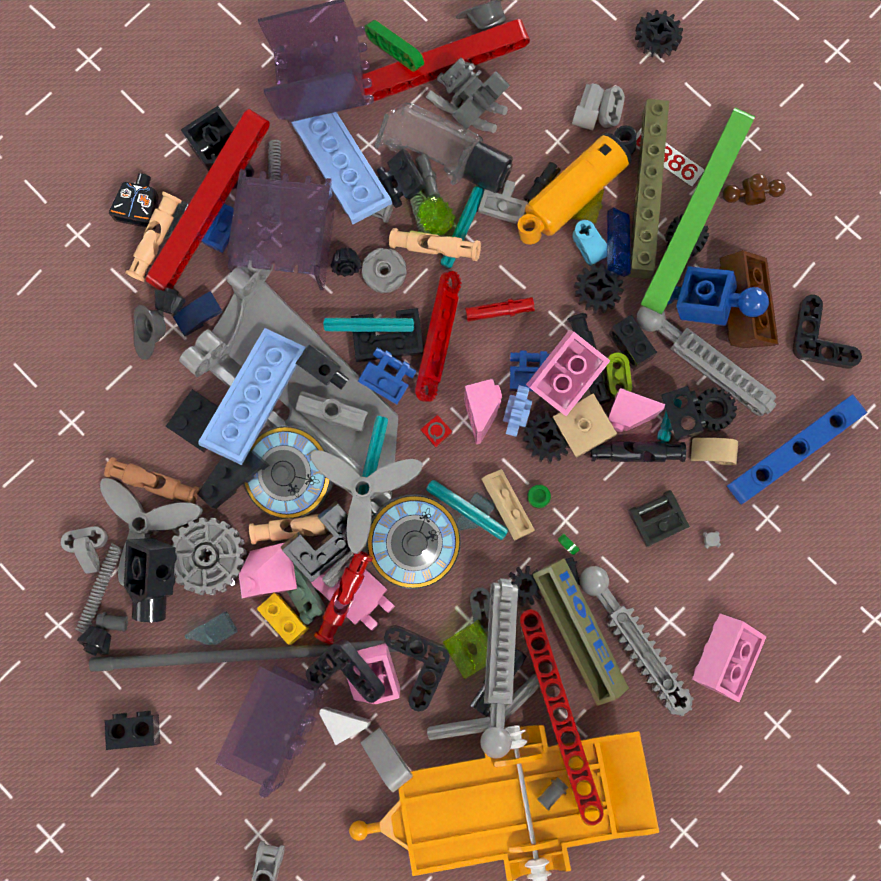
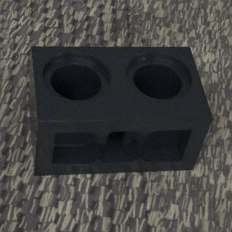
M632 315L612 326L609 335L621 353L628 358L629 365L633 371L654 358L657 351Z
M685 386L661 395L676 441L704 433L703 426H706L703 413H697L695 404L699 402L695 390L690 391L689 387ZM680 396L688 400L686 406L682 408L674 405L675 399ZM686 418H691L695 421V426L690 430H686L681 426Z
M151 710L136 712V717H127V713L112 714V719L104 720L106 750L160 744L159 714L151 715ZM142 722H146L149 725L147 735L142 734L140 731ZM119 724L125 728L123 737H119L116 733V728Z

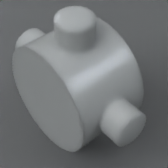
M715 531V533L704 532V547L707 549L714 546L719 548L721 546L719 543L720 533L718 531Z

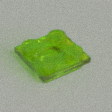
M478 620L443 641L444 646L447 647L450 656L464 679L486 667L488 636ZM469 643L477 647L476 655L469 653L467 648Z

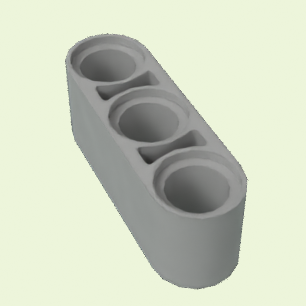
M380 727L361 741V745L382 780L392 792H395L413 777L395 746Z

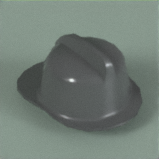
M492 0L462 11L456 16V19L470 18L476 27L481 30H488L506 21L501 5L502 0Z
M138 305L134 311V347L138 356L146 360L152 356L155 343L165 335L166 325L161 310H148L147 307Z

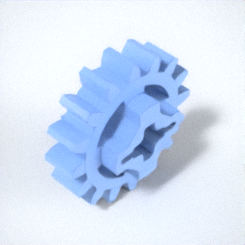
M519 385L516 396H509L503 422L508 423L506 431L508 435L517 436L519 426L526 427L533 401L527 399L530 389L528 387Z

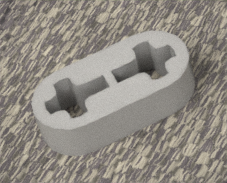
M619 86L608 88L603 93L598 119L604 128L617 126L620 122L625 96Z
M99 527L66 532L62 536L61 546L65 551L74 553L73 546L68 545V541L72 540V536L73 538L93 537L95 535L94 532L101 535V538L97 539V543L92 540L90 541L94 549H98L107 543L108 535L104 529Z
M87 536L75 538L73 541L74 553L86 574L99 572V557L90 539Z

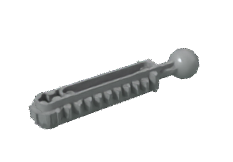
M644 306L639 309L637 322L643 330L648 332L658 331L674 343L670 348L672 351L727 393L729 392L731 396L754 414L763 416L764 413L769 414L777 405L774 402L776 395L771 390L755 380L690 329L686 328L682 333L665 320V311L661 315Z
M598 566L586 568L579 578L582 590L588 595L597 596L604 606L609 618L607 627L614 626L613 634H620L621 637L618 642H625L624 650H631L632 652L629 656L630 659H637L635 666L643 667L640 672L641 675L647 674L649 677L646 682L654 683L652 691L660 692L657 698L660 700L664 699L663 706L669 710L670 714L684 716L685 713L692 710V700H694L689 693V689L681 688L684 682L675 680L678 674L670 672L672 665L664 664L667 659L665 656L659 657L661 649H654L653 646L656 642L654 640L648 641L647 638L650 634L649 632H642L644 625L636 624L639 617H631L634 609H626L624 606L619 605L608 589L609 576L607 572ZM673 692L675 696L682 697L680 700L681 706L674 705L676 698L668 693Z
M502 578L498 580V583H492L490 588L484 703L491 704L490 726L484 731L480 740L484 753L495 759L507 755L512 745L511 736L504 729L505 705H512L518 597V586L512 585L511 579Z

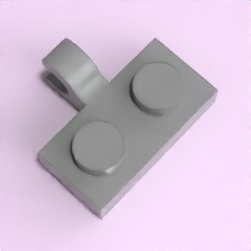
M507 180L502 194L493 193L485 189L478 213L518 224L520 217L525 214V206L528 202L512 197L515 182Z

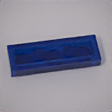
M613 207L607 211V270L625 277L631 274L630 215Z

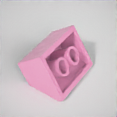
M569 330L526 385L567 416L610 360L574 331Z
M493 379L465 386L464 402L476 444L482 442L500 408L502 394L499 385H494Z
M719 614L717 621L713 625L710 638L704 646V652L699 664L695 668L692 680L736 702H740L766 636L741 620Z

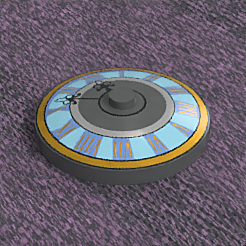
M279 426L260 434L251 449L270 466L265 470L258 471L254 475V479L249 483H244L246 492L252 502L266 514L280 519H296L314 512L324 503L333 485V482L327 479L311 460L312 451L319 450L329 453L325 444L312 432L297 426Z
M420 494L402 495L385 503L372 517L370 532L366 542L367 553L373 557L371 563L374 569L389 583L407 589L424 588L440 581L453 568L460 551V531L452 513L439 501Z

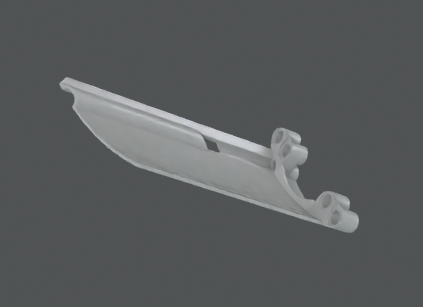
M252 251L243 261V265L235 268L227 278V282L232 286L234 294L212 332L210 330L204 331L198 337L195 346H191L183 352L179 362L196 377L210 370L230 388L264 328L306 348L309 344L313 345L341 366L339 372L349 378L348 382L342 390L331 382L326 386L297 365L279 397V400L290 410L288 419L284 421L272 411L267 421L274 428L279 426H297L312 432L321 439L330 454L347 463L362 477L375 419L377 416L388 418V425L377 470L394 463L399 415L376 392L359 383L357 380L360 376L265 282L273 269V265L257 251ZM324 365L322 372L328 375L330 368ZM303 391L325 399H335L341 404L368 412L363 431L360 432L338 424H328L322 419L297 412L296 405L299 395ZM331 407L327 409L326 414L334 416L338 410ZM392 491L374 495L371 500L373 515L381 506L392 499Z

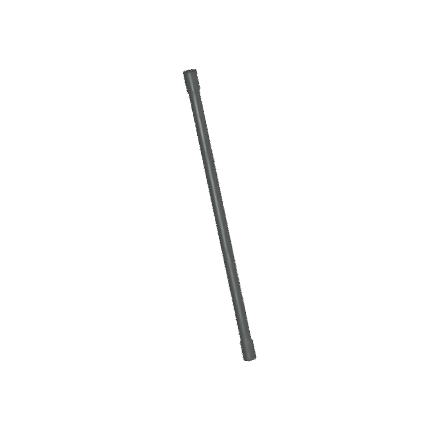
M406 638L405 640L399 639L400 641H403L402 647L406 648L407 640L409 638ZM384 640L351 642L356 651L385 643ZM415 640L410 644V649L413 652H420L423 650V643ZM332 644L124 657H91L89 669L91 672L125 668L319 657ZM388 647V648H389V652H398V651H396V650L391 649L390 647Z

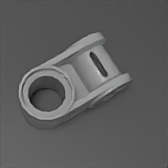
M260 841L256 853L252 881H259L260 874H267L270 877V881H277L285 851L284 845L276 847L265 844V841Z

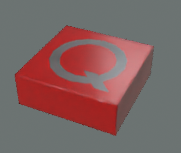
M438 415L420 429L435 448L453 433Z

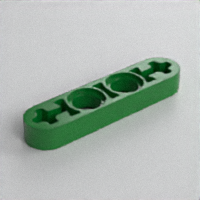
M372 20L364 26L365 34L372 43L414 72L424 66V59L421 53L381 23Z

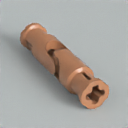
M111 457L106 464L104 472L106 477L113 476L121 479L123 483L144 488L149 492L171 500L178 499L194 504L197 500V493L199 492V487L197 486L190 487L181 484L180 480L156 472H146L140 466L118 462L114 457ZM159 478L165 480V485L157 489L159 487Z

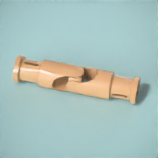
M164 191L162 193V201L158 209L154 210L144 232V238L137 246L133 255L135 257L130 269L125 272L127 275L142 282L145 281L146 271L149 265L153 264L159 245L163 242L172 224L175 209L182 202V200ZM157 224L161 225L160 234L152 230Z
M393 228L389 236V246L394 249L402 247L413 252L442 253L452 258H459L460 256L472 258L473 261L479 259L481 242L478 240L475 242L462 241V238L441 237L417 231H410V233L398 231L397 228ZM428 239V249H425L422 245Z
M319 514L296 519L272 520L268 524L254 525V523H251L249 525L252 545L256 544L257 541L271 540L274 542L287 540L298 532L302 536H316L326 534L329 530L319 520ZM291 525L293 532H285L284 529Z

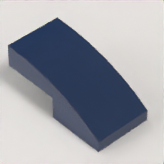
M209 291L184 307L173 318L185 337L202 328L204 322L221 314L223 311L212 292Z

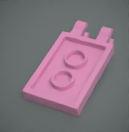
M335 564L312 582V585L329 601L335 590L340 587V580L334 587H329L322 579ZM365 570L363 582L354 594V600L346 617L355 625L361 620L373 631L379 623L369 614L378 604L388 613L395 606L383 596L387 589ZM335 600L334 605L338 609H342L345 606L338 600Z

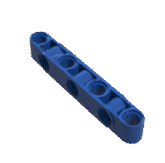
M852 394L726 487L739 504L742 505L868 412ZM830 418L836 420L837 428L830 424ZM793 444L801 448L800 455L794 452ZM757 471L764 473L765 480L763 482L757 479Z

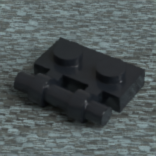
M405 149L399 151L387 162L390 168L388 172H386L384 167L376 170L379 176L378 179L390 196L395 208L402 205L400 198L403 195L407 199H412L426 187L409 152ZM395 179L399 185L396 188L392 184Z

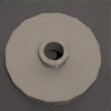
M379 248L370 252L364 259L362 276L367 286L373 291L389 293L398 289L405 281L407 274L406 263L403 257L395 250ZM382 269L388 270V273L384 275L380 272Z

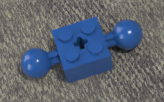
M688 266L682 287L675 286L666 306L670 305L674 300H678L676 307L681 320L726 325L731 307H739L740 311L748 317H758L767 310L769 298L766 292L758 287L747 288L741 294L735 293L737 283L734 271Z

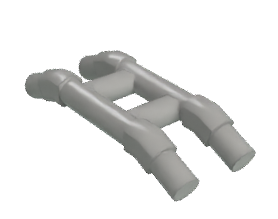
M441 72L436 80L445 86V83L441 80L444 74ZM431 90L426 95V98L433 102L436 107L452 115L459 109L458 106L463 100L459 96L455 100L452 99L449 103V101ZM493 102L486 110L506 115L508 108ZM479 117L471 124L482 131L495 133L497 130L496 124L487 122V120Z

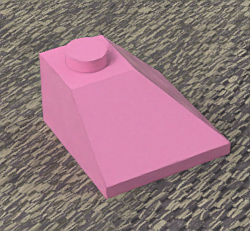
M620 388L613 399L607 417L615 431H628L655 419L664 409L665 404Z
M284 543L250 551L239 573L242 598L262 597L271 595L274 592L280 593L297 589L294 564L281 549Z

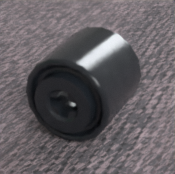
M480 141L469 157L463 178L486 190L497 193L504 187L513 167V157Z

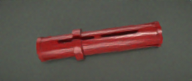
M533 297L512 300L511 298L505 302L465 308L467 322L507 315L513 317L515 314L535 311Z

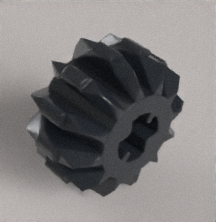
M530 566L525 567V574L522 573L520 567H517L518 577L512 572L508 575L514 580L511 584L518 586L517 600L520 597V605L525 606L526 598H528L529 604L532 606L535 604L532 596L538 600L542 598L536 592L537 590L540 591L533 575L529 574ZM521 580L531 583V587L528 588L529 592L525 593V590H520Z

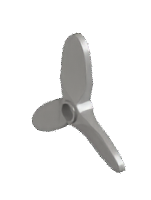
M316 450L311 452V460L315 467L331 482L351 492L353 495L347 519V541L350 550L354 554L360 553L367 542L372 519L371 500L374 495L391 492L406 485L420 474L423 466L419 460L405 459L386 465L368 477H360L352 467L340 458L324 451ZM367 485L369 486V491L365 495H360L357 493L358 487Z
M104 478L100 483V490L107 504L116 515L129 524L130 530L127 540L149 538L154 531H165L183 527L188 522L197 520L203 511L199 505L194 503H174L145 513L139 500L120 482ZM144 519L145 527L141 530L140 522ZM126 543L121 554L118 569L119 583L123 586Z

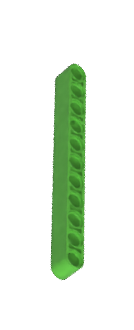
M736 107L734 108L640 305L662 315L755 118L754 115Z

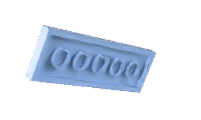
M329 100L290 120L293 128L352 224L392 204L390 196Z
M264 328L198 441L199 445L242 465L297 367L295 363L306 347Z

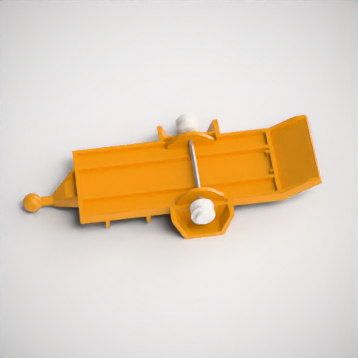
M516 725L505 728L510 734L512 741L507 755L495 759L485 754L484 758L463 760L457 763L410 771L413 777L398 788L400 799L380 822L366 824L364 821L357 820L351 824L349 833L354 840L361 841L368 834L381 832L409 851L412 876L504 860L507 881H514L518 877L529 874L527 879L547 881V876L552 874L549 870L571 871L568 847L617 838L659 833V827L640 731L581 740L604 813L603 819L598 825L588 826L580 817L558 744L548 746L544 725H528L523 727ZM573 741V742H567V743H563V744H564V745H567V746H571L572 744H574L575 741ZM573 757L569 761V766L572 770H580L583 767V762L580 758ZM558 777L568 787L565 791L567 794H562L548 811L537 798L552 784L551 780H555ZM580 782L576 787L580 795L585 796L591 792V787L587 782ZM595 807L586 808L584 813L589 821H595L599 818V812Z

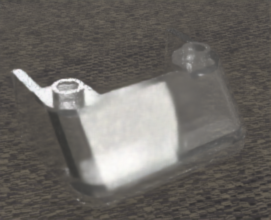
M403 103L385 113L374 147L378 149L386 144L389 149L396 152L408 148L421 155L426 154L429 156V159L444 165L446 176L452 179L450 184L455 185L463 179V173L469 157L478 142L483 141V138L415 104Z

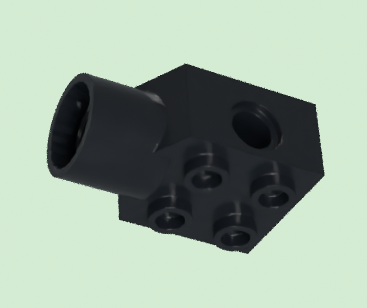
M216 106L182 128L181 131L192 150L209 172L233 132L234 127L219 106ZM250 163L247 164L233 189L243 186L253 177L254 169Z
M154 538L126 540L124 587L132 599L133 620L139 622H160L166 619L167 597L173 595V586L175 585L176 547Z

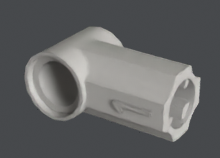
M594 83L586 84L572 125L593 131L604 92L600 85Z

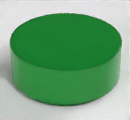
M544 485L531 487L527 494L529 504L537 509L546 507L551 499V493Z
M564 533L558 538V542L572 555H575L580 550Z

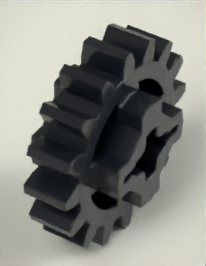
M655 10L654 15L647 12L646 18L641 17L639 24L636 26L635 40H639L637 47H644V54L648 51L651 52L652 58L655 53L658 54L659 58H662L664 53L670 56L672 50L676 51L683 38L681 36L683 28H679L681 21H674V14L670 17L667 16L666 10L663 14H659V11Z
M601 263L599 268L592 264L590 271L585 267L582 271L583 275H577L576 279L579 282H575L574 288L579 290L575 291L574 296L581 297L578 304L585 303L586 311L592 307L594 313L597 312L598 308H601L602 312L606 313L607 306L613 309L615 307L614 302H620L621 297L619 295H622L624 289L620 288L623 280H617L619 272L611 273V266L606 270L603 263ZM596 275V277H595L594 279H592V280H589V279H588V278H590V277ZM596 285L600 286L601 291H597ZM604 297H610L608 300L601 302Z
M546 412L543 419L538 414L536 416L537 422L529 421L531 428H525L524 430L529 436H525L523 442H529L525 449L526 451L532 449V458L538 455L539 462L547 458L548 464H551L554 457L557 461H560V454L568 455V451L565 448H570L565 437L558 434L556 430L558 425L554 418H550L548 412ZM549 424L546 428L536 429L540 425ZM547 433L551 434V439H553L549 443L545 442L546 438L544 436ZM533 438L539 442L540 449L536 447ZM553 447H560L559 450L548 453L549 449Z

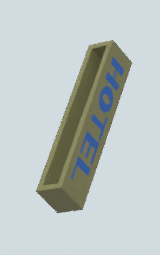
M565 558L532 574L597 706L619 698L629 687Z

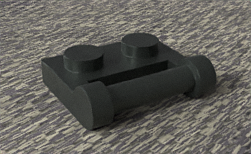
M671 490L664 492L663 496L637 508L634 506L628 509V513L635 523L646 547L690 527ZM666 504L670 506L671 510L643 522L642 515Z

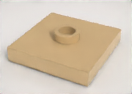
M594 393L577 402L567 416L561 412L553 416L576 458L617 435Z

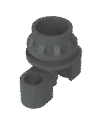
M461 57L441 77V80L445 83L446 91L449 94L451 92L455 94L452 97L453 100L459 96L464 100L463 105L452 116L467 130L510 85L497 71L482 83L478 78L482 71L475 72L476 66L473 63L465 62Z

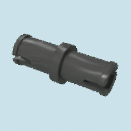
M426 154L420 155L415 161L426 185L424 188L426 199L433 201L440 197L435 181L437 178L436 173L432 171L429 156Z

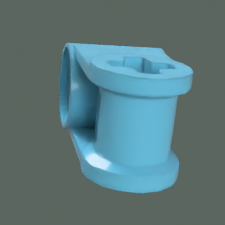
M582 220L577 223L572 238L589 266L611 254L609 246L591 221Z

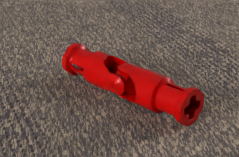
M363 551L354 554L349 567L345 568L341 576L340 587L335 590L322 617L324 620L319 631L315 632V638L327 644L334 643L335 640L333 638L339 626H342L354 600V594L360 588L365 577L366 567L373 560L372 556ZM335 600H338L345 606L342 609H335Z

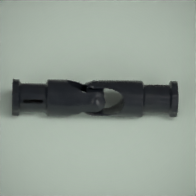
M580 313L569 317L567 321L571 324L572 330L597 350L592 331H589L587 325V314ZM603 371L589 387L590 393H594L600 405L611 401V397L608 396L604 384L606 379Z
M611 441L591 449L590 458L594 462L596 460H610L611 462H665L666 460H679L680 462H685L686 444L685 442L666 444L665 441Z

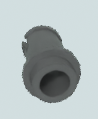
M107 612L98 614L96 627L103 630L109 629L123 632L127 630L128 616L107 615Z
M558 777L555 780L552 779V784L537 798L548 811L562 794H567L565 791L568 787Z

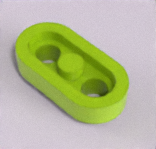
M613 353L608 357L610 362L605 369L608 391L612 397H615L618 392L615 386L621 385L624 390L631 392L632 380L628 358L622 353ZM613 363H619L620 369H615Z

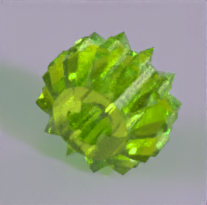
M430 197L418 207L419 212L417 216L421 219L419 224H423L424 231L429 230L430 234L440 236L454 226L453 220L456 217L452 214L453 209L448 206V202L443 201L442 197Z

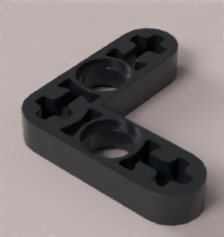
M815 294L806 296L799 305L793 343L794 355L800 360L851 369L858 365L862 359V354L858 348L818 340L823 301ZM812 301L813 306L816 307L811 311V316H807L810 311V306L806 304ZM803 322H810L814 327L813 332H805L802 328ZM803 344H806L807 349H811L807 351L805 354L803 353V349L799 348ZM827 347L832 350L833 356L831 359H826L822 356V348ZM848 353H851V357L855 359L849 362V359L847 357L842 356H846Z
M392 625L385 631L384 642L391 649L423 662L410 691L408 702L414 711H424L428 708L448 665L449 651L447 647L401 626ZM397 631L399 632V637L404 640L406 635L410 636L407 640L406 648L402 647L403 641L396 640L395 643L391 642L389 633L394 634ZM415 640L421 641L424 645L423 650L419 653H415L410 649V644ZM428 645L432 646L430 651L435 654L442 651L445 659H439L437 662L435 661V656L428 653L427 658L424 657ZM424 673H434L436 680L432 684L425 683L422 680ZM422 687L426 689L423 694V700L425 701V703L420 702L418 705L415 704V698L413 697H418L420 695Z
M340 639L332 644L306 671L309 683L314 687H320L341 670L360 695L369 703L376 702L385 693L383 683L352 644L345 639ZM326 658L331 661L333 668L328 665ZM353 666L359 669L360 675L354 671ZM319 670L322 672L320 676L317 674Z

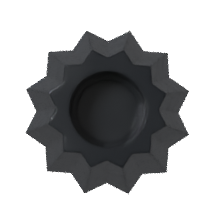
M345 247L336 250L331 268L332 272L336 273L337 276L342 275L346 277L359 273L362 265L356 251Z
M165 288V291L155 290V309L176 315L186 302V299L178 296L179 292L170 288Z
M90 626L77 641L83 645V650L91 655L96 656L97 653L108 655L112 636L101 628Z

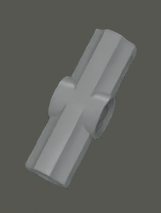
M303 391L299 395L296 405L297 412L322 419L328 424H338L360 432L363 431L368 412L341 404L335 399H325ZM334 407L338 412L334 416H329L326 414L327 409Z

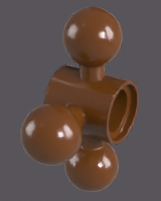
M757 173L742 182L743 189H739L735 185H729L723 190L722 195L723 199L728 203H735L740 197H744L745 204L753 206L765 202V194L767 193L772 197L782 196L786 186L779 179L772 180L768 184L766 176Z

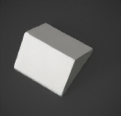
M329 707L322 708L319 713L335 745L364 730L371 724L370 719Z

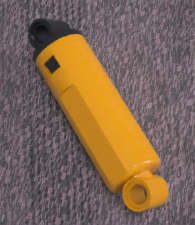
M624 125L617 128L614 135L607 132L604 133L526 204V214L520 217L517 224L520 240L525 244L531 245L540 240L541 232L547 236L554 235L631 164V155L636 150L637 134L635 129ZM527 228H534L531 231H526Z

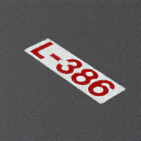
M641 129L636 135V148L640 149ZM666 143L664 167L690 186H693L704 172V169Z

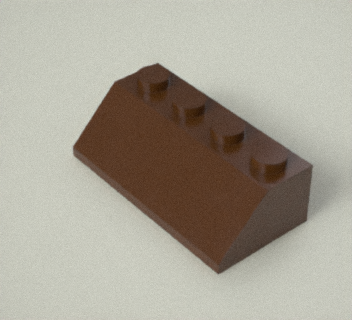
M744 250L719 258V270L734 271L737 283L735 293L741 294L747 288L758 287L764 290L769 298L767 310L758 317H748L740 311L739 307H731L727 320L730 345L739 348L779 345L767 258Z

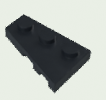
M250 449L242 465L222 457L197 495L211 508L217 509L233 496L245 482L249 483L254 479V475L258 471L265 470L270 465L252 449Z

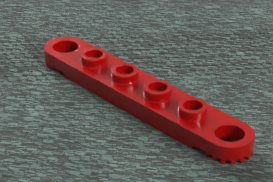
M455 271L444 272L440 277L415 388L416 396L422 402L434 401L433 399L437 396L438 383L441 381L459 300V288H461L460 284H462L460 282L461 278H459L460 275ZM450 278L452 279V287L448 284ZM426 385L428 386L429 390L427 395H425L426 393L424 392V388H426Z

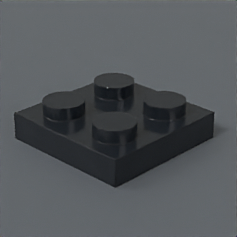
M192 389L165 427L205 453L207 449L200 446L198 441L218 406Z

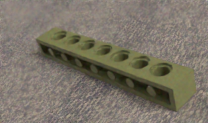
M647 99L643 109L628 277L650 279L655 271L669 101Z

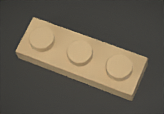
M501 469L483 477L482 481L514 541L535 531L503 470Z

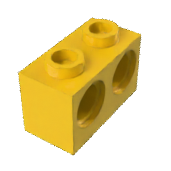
M274 592L257 608L288 645H292L309 630V627L302 622L301 618L278 593Z

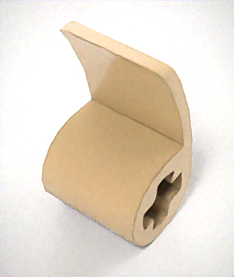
M693 438L691 461H715V463L720 465H736L738 441L726 438Z

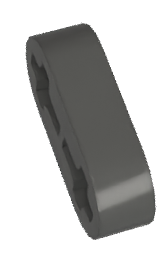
M478 587L470 595L473 621L478 631L488 632V628L484 629L483 625H478V621L482 618V611H485L486 618L489 619L490 593L487 589ZM477 592L487 596V599L483 601V609H480L478 601L474 602L473 597L477 596Z

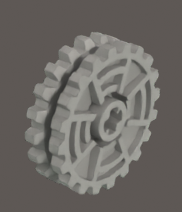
M203 517L199 518L198 523L193 520L188 522L189 527H181L178 529L180 532L179 536L174 535L171 539L174 542L173 547H176L177 554L174 575L177 576L175 581L178 584L185 585L184 589L191 592L195 590V593L199 595H204L205 592L206 594L216 595L217 590L222 593L227 591L226 586H234L236 584L235 579L239 577L241 568L245 563L243 557L247 555V550L242 548L245 544L244 540L238 537L239 532L236 529L230 528L231 525L224 521L220 523L216 518H211L209 521ZM206 552L212 554L209 556L210 561L203 559L206 557Z

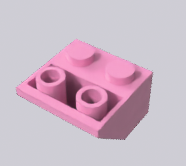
M386 643L358 650L357 652L380 679L385 688L384 695L372 704L400 698L399 681ZM353 666L354 671L360 675L359 669ZM348 680L353 699L367 702Z

